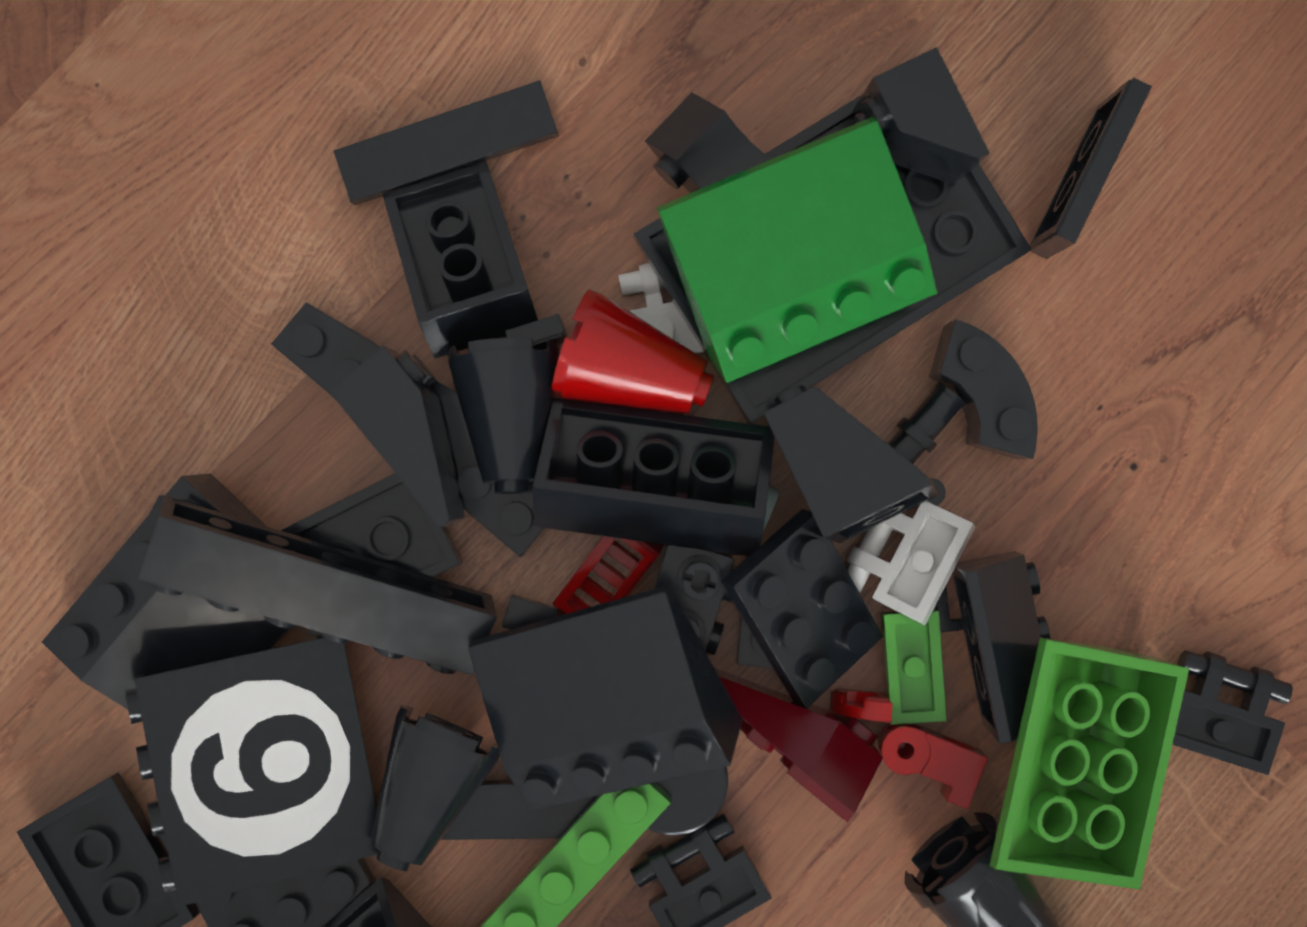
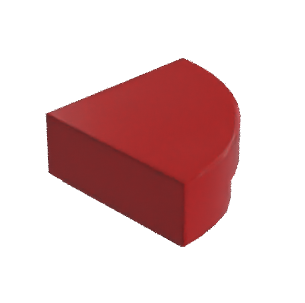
M834 689V691H831L830 711L836 714L880 722H891L893 703L883 692Z

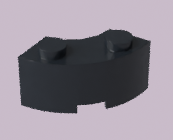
M692 92L645 140L659 159L653 165L658 174L673 188L679 189L683 185L689 193L771 160L739 130L723 109Z
M957 319L944 325L929 378L947 386L966 403L963 407L967 420L966 445L1014 459H1033L1037 444V412L1031 388L1023 371L1010 353L984 331Z

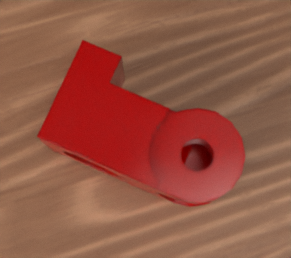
M888 723L878 734V751L883 756V761L889 769L902 775L919 773L943 783L940 793L946 801L968 810L988 757L980 749L915 723L899 725Z

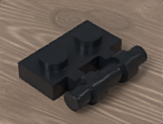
M1184 650L1178 659V665L1189 668L1188 674L1196 676V685L1193 692L1184 690L1172 745L1269 776L1285 722L1266 716L1265 712L1269 700L1281 704L1289 702L1293 692L1292 684L1275 679L1271 671L1256 666L1247 670L1228 664L1224 656L1209 651L1200 655ZM1221 685L1243 691L1244 697L1240 707L1217 700Z
M725 814L718 816L700 829L690 832L665 848L661 844L646 852L647 859L630 868V872L640 888L656 878L662 884L665 891L649 900V908L661 927H724L772 899L770 890L743 845L725 856L721 852L717 843L735 833ZM701 853L708 866L681 880L675 867Z

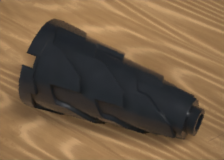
M973 813L980 824L971 827L962 816L942 827L912 857V862L919 869L917 876L909 874L907 870L905 872L904 883L907 890L923 909L929 908L948 927H1059L1054 915L1041 898L1030 874L996 870L989 866L999 823L988 813Z

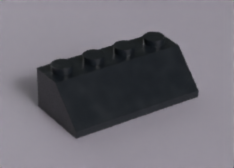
M553 397L533 483L534 527L750 556L761 545L775 436L770 426Z

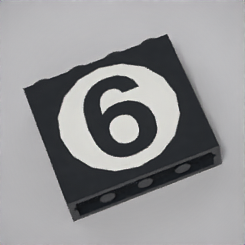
M316 635V639L146 676H144V673L135 675L134 682L136 688L125 691L127 708L131 724L143 723L147 744L136 747L142 781L154 779L158 800L147 803L153 837L165 835L169 856L158 859L160 876L165 893L176 891L179 907L378 854L379 850L370 844L377 807L345 644L332 642L321 635Z

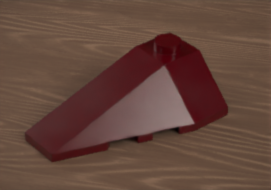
M714 668L743 719L740 730L746 735V738L760 750L764 749L768 753L776 750L781 754L780 761L789 769L787 773L838 816L848 822L855 814L883 759L881 753L873 745L878 736L857 718L850 717L845 722L835 713L815 705H811L806 709L793 702L792 698L786 694Z

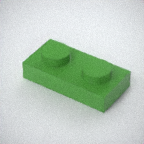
M933 609L925 626L897 611L882 612L881 623L886 695L893 703L892 720L889 723L891 725L947 721L939 611Z

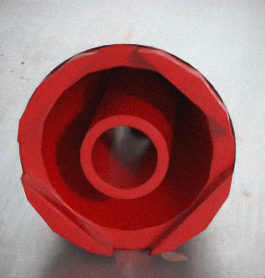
M588 289L573 316V320L578 322L570 338L565 337L552 382L553 394L568 400L685 414L690 413L693 404L704 407L715 376L705 372L708 361L602 293Z

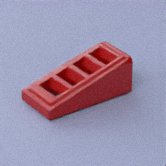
M602 536L552 604L565 614L591 607L574 594L578 587L601 604L627 597L659 556L664 544L621 539L642 555L638 558L615 541L616 538ZM605 552L630 570L627 576L601 558ZM591 570L615 587V592L611 594L588 576Z

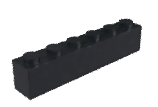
M168 496L164 498L137 580L149 583L154 590L163 594L181 595L186 593L206 599L210 605L223 611L236 612L242 609L263 615L268 622L279 627L292 628L298 625L318 631L321 636L332 642L346 644L354 641L371 646L376 652L388 658L401 659L406 656L424 661L432 669L445 674H454L456 671L469 675L474 674L475 671L468 646L472 640L489 636L497 618L492 595Z

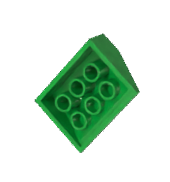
M874 117L656 207L705 350L726 383L937 294L925 241L879 123Z

